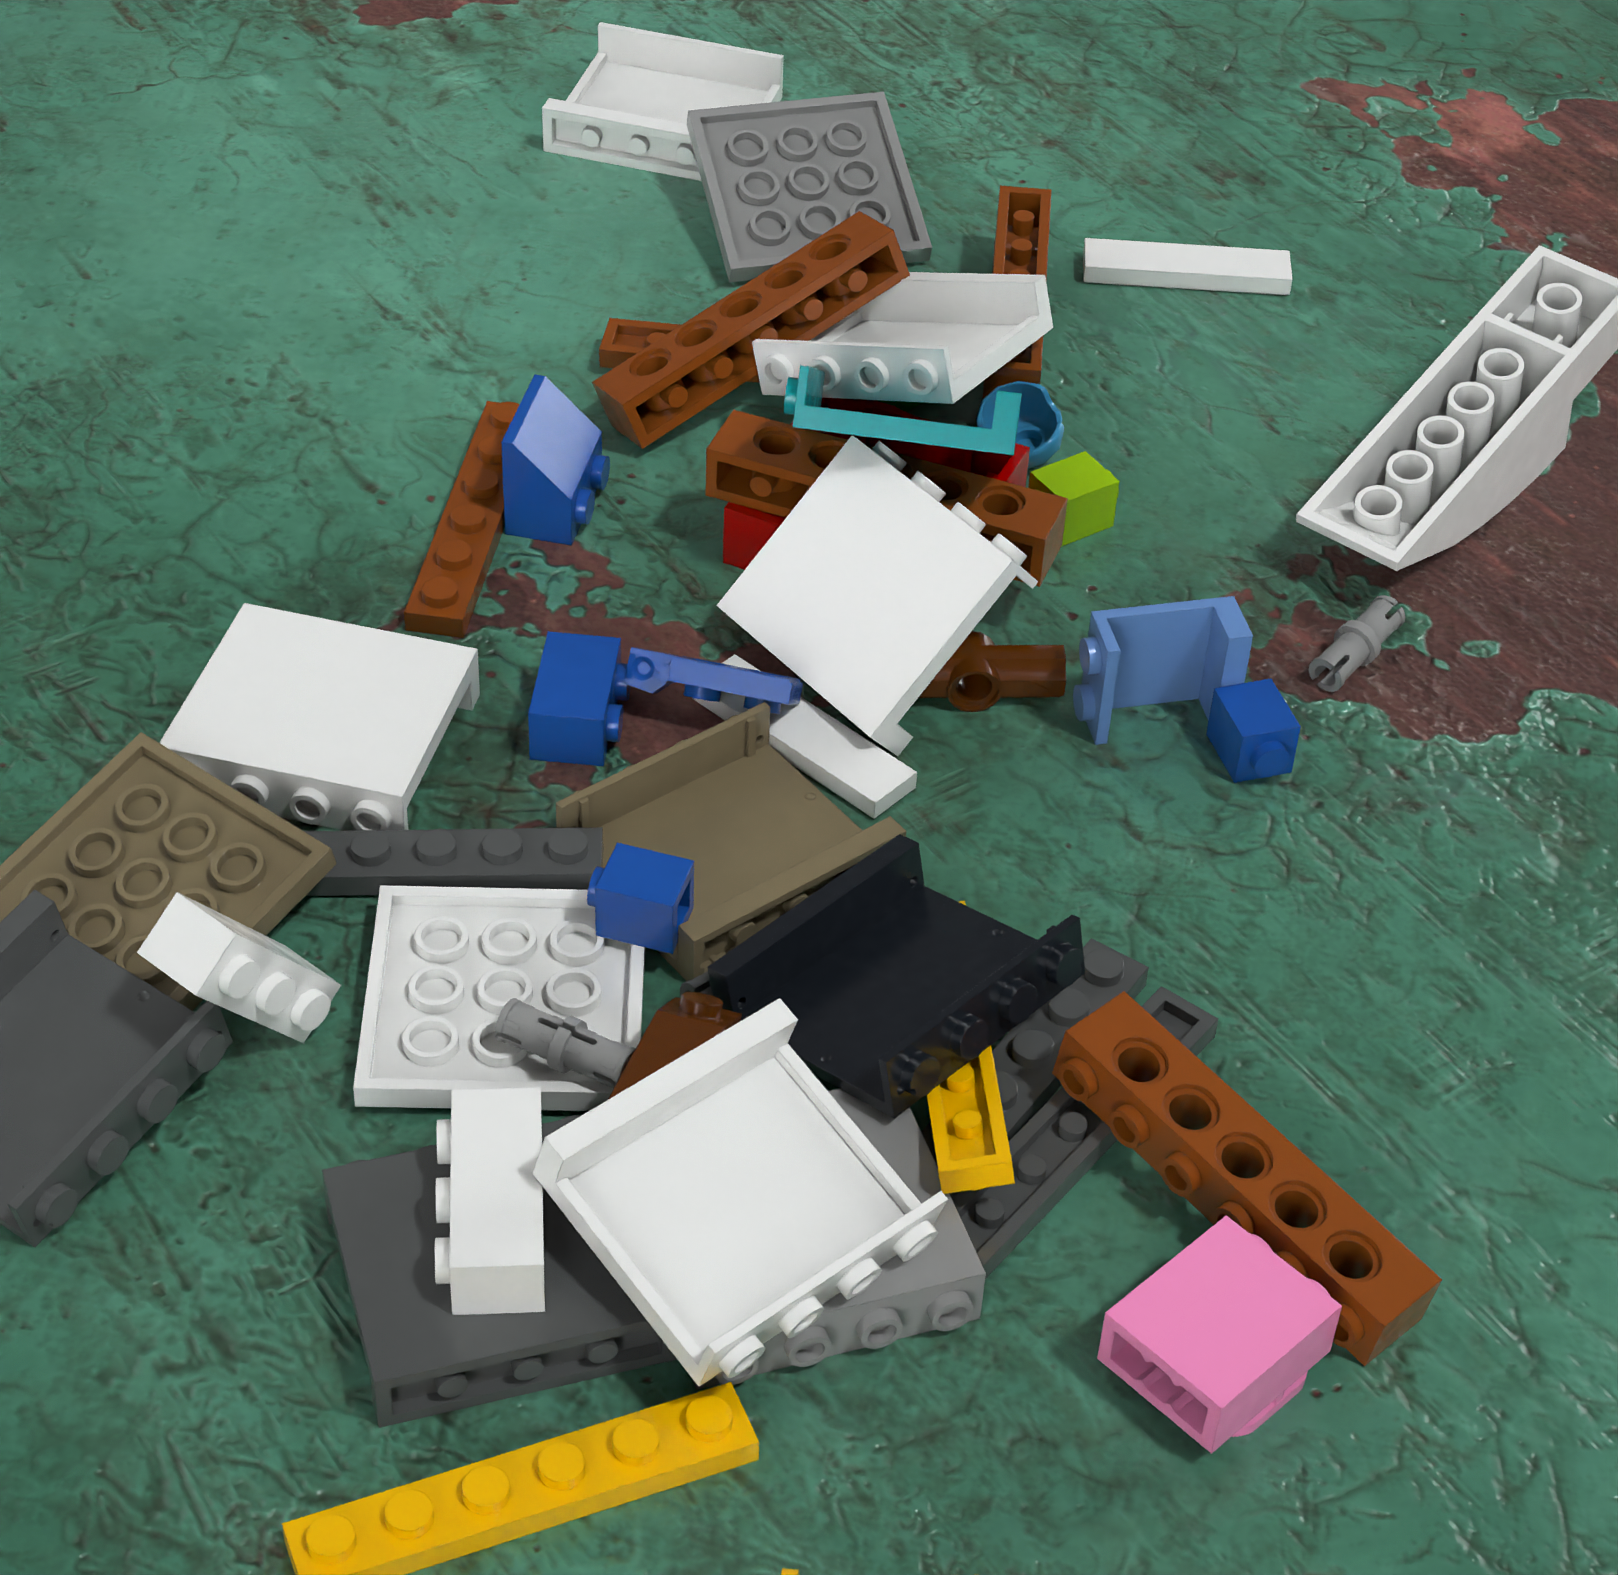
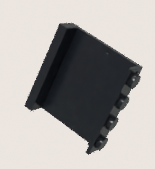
M901 834L707 967L712 995L723 1001L722 1009L741 1013L742 1021L780 998L798 1019L788 1044L811 1072L894 1119L1085 974L1079 917L1073 914L1057 926L1053 925L1046 930L1047 933L1038 940L926 887L924 885L919 843Z

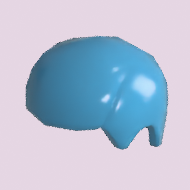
M1015 381L997 386L981 401L976 416L977 427L992 429L997 390L1022 393L1016 443L1030 447L1028 469L1043 465L1060 449L1065 428L1062 424L1061 411L1051 400L1047 389L1040 384Z

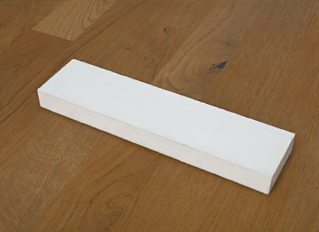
M1085 238L1083 281L1086 283L1290 295L1293 279L1290 251L1096 238Z
M735 654L722 662L723 664L760 671ZM722 692L720 702L692 698L725 721L731 716L749 710L743 707L745 696ZM800 697L799 704H782L780 714L770 713L769 745L790 764L873 819L916 788L917 771L802 697Z

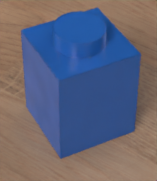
M1270 678L1214 688L1206 735L1233 782L1237 783L1291 773L1301 726L1273 680Z
M617 843L605 868L597 866L589 882L587 904L595 907L596 936L673 954L678 943V925L688 921L694 908V860Z

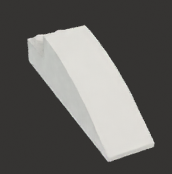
M1539 245L1296 514V522L1395 571L1456 545L1483 526L1510 504L1566 448L1573 400L1618 349V279Z

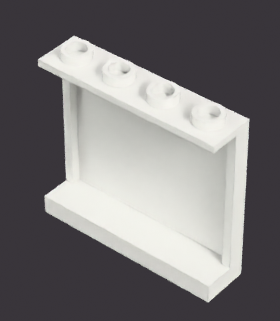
M600 22L598 24V53L566 101L548 98L542 107L543 151L702 181L686 125L688 110L780 102L783 89L784 55Z
M909 272L910 276L902 279L901 282L810 341L755 339L752 341L762 395L785 396L788 377L799 378L801 365L825 372L822 398L953 404L1053 328L1045 275Z
M852 435L716 606L865 734L896 756H899L913 736L897 723L1012 580L1017 576L1032 589L1038 581L1020 566L1027 558V555L998 533L991 542L979 534L986 524L959 502L951 510L947 509L940 503L946 493L926 476L917 471L910 480L900 472L907 463L886 445L878 441L871 450Z
M244 603L161 739L160 744L281 818L343 831L408 830L407 807L457 708L472 711L480 696L478 649Z
M780 998L546 1136L532 1173L698 1386H701L722 1371L728 1378H733L742 1373L764 1353L765 1347L763 1344L782 1331L788 1338L797 1336L821 1316L824 1311L822 1304L840 1292L846 1299L855 1297L878 1278L882 1272L879 1266L894 1256L898 1255L903 1262L915 1257L937 1236L938 1232L933 1225L948 1201V1198L940 1191L921 1204L791 1048L788 1041L798 1019Z

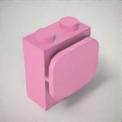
M1226 1215L1105 1312L1097 1359L1212 1454L1229 1438L1244 1436L1255 1431L1301 1391L1305 1384L1308 1370L1331 1351L1342 1305L1334 1300L1320 1283L1306 1278L1275 1254L1261 1237L1248 1233Z

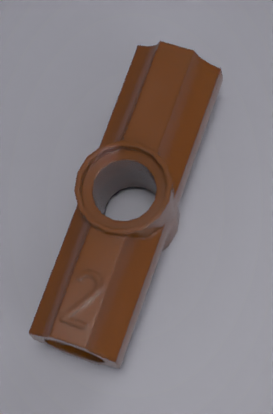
M971 631L918 698H948L951 704L961 711L978 712L992 707L999 698L1064 696L1066 687V654L1064 645H995L989 636L981 632Z

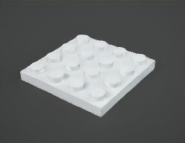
M380 885L353 1086L355 1107L451 1108V1089L541 1086V1110H592L608 1100L613 1091L612 1087L572 1070L565 1074L548 1067L547 1060L539 1057V1055L497 1040L495 1037L497 1035V1032H495L496 1023L505 1004L510 999L516 998L523 1003L535 1007V1009L564 1020L569 1016L583 1020L587 1023L588 1030L612 1041L636 1048L641 1040L645 947L596 936L595 907L587 904L588 890Z

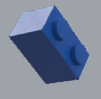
M548 631L528 711L530 760L604 766L609 741L620 742L623 705H618V700L628 701L631 689L630 685L624 684L627 664L621 663V638Z

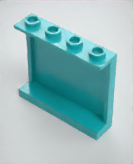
M800 365L799 378L788 377L784 399V414L794 415L793 427L1014 455L1022 393L997 390L992 429L822 408L824 371Z

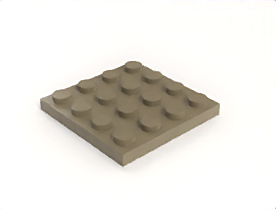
M140 732L0 865V922L35 889L55 902L69 935L193 1011L203 999L191 993L137 953L175 894L178 892L266 936L337 863L332 849Z

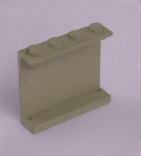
M765 702L738 715L731 716L716 726L689 739L682 740L660 753L637 764L630 765L622 771L556 802V828L603 827L604 868L617 843L694 860V908L688 921L678 925V943L673 954L658 951L686 981L707 972V967L727 952L756 934L897 835L901 834L906 837L907 831L891 816L864 830L859 828L769 745L770 706Z

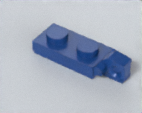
M631 647L624 683L652 694L659 693L672 683L685 684L684 696L713 702H720L722 692L745 696L744 708L751 709L765 702L770 706V713L780 714L782 704H799L803 682H800L801 679L638 647Z

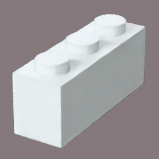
M178 892L137 951L139 955L194 995L302 1043L305 1042L311 1031L324 1021L330 1010L331 1001L341 987V984L287 946Z
M541 1086L451 1089V1119L437 1120V1163L451 1164L450 1177L436 1178L437 1223H450V1237L435 1238L436 1284H450L452 1315L545 1312L543 1187L532 1174L542 1147Z

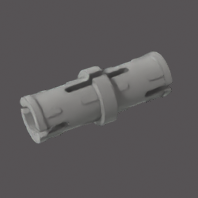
M1386 595L1377 596L1356 620L1347 621L1335 632L1334 642L1309 664L1308 671L1312 680L1317 678L1326 668L1330 670L1316 684L1319 688L1328 692L1338 691L1359 666L1368 665L1380 654L1381 644L1405 622L1406 616L1402 607L1397 609L1388 619L1385 618V614L1398 603L1394 598Z
M516 998L510 999L505 1004L495 1027V1032H497L495 1037L497 1040L539 1055V1057L547 1060L548 1067L563 1074L572 1070L598 1080L600 1083L613 1089L636 1049L588 1030L587 1023L573 1016H569L564 1020L535 1009V1007L523 1003Z

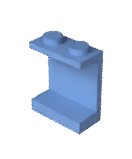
M1228 596L1091 611L1088 637L1082 638L1079 644V657L1083 677L1082 684L1074 686L1073 704L1077 719L1079 721H1086L1095 745L1107 744L1112 709L1199 699L1209 721L1214 688L1245 683L1253 635L1235 597Z

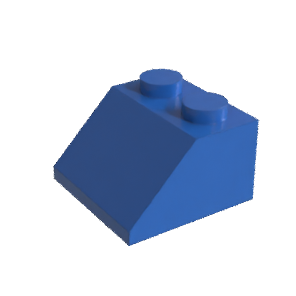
M534 374L501 442L505 534L572 546L581 524L588 525L592 519L596 490H604L607 485L610 458L609 456L602 455V431L546 376Z

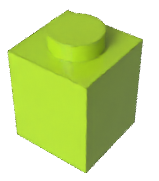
M1086 451L1030 472L1028 488L1068 498L1062 546L1114 526L1120 481Z

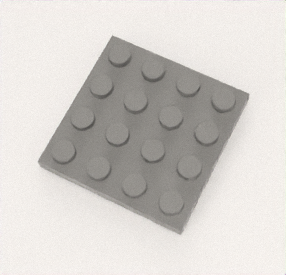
M884 92L688 110L686 125L729 282L754 279L858 211L894 230L906 263L930 260L932 251L931 241Z

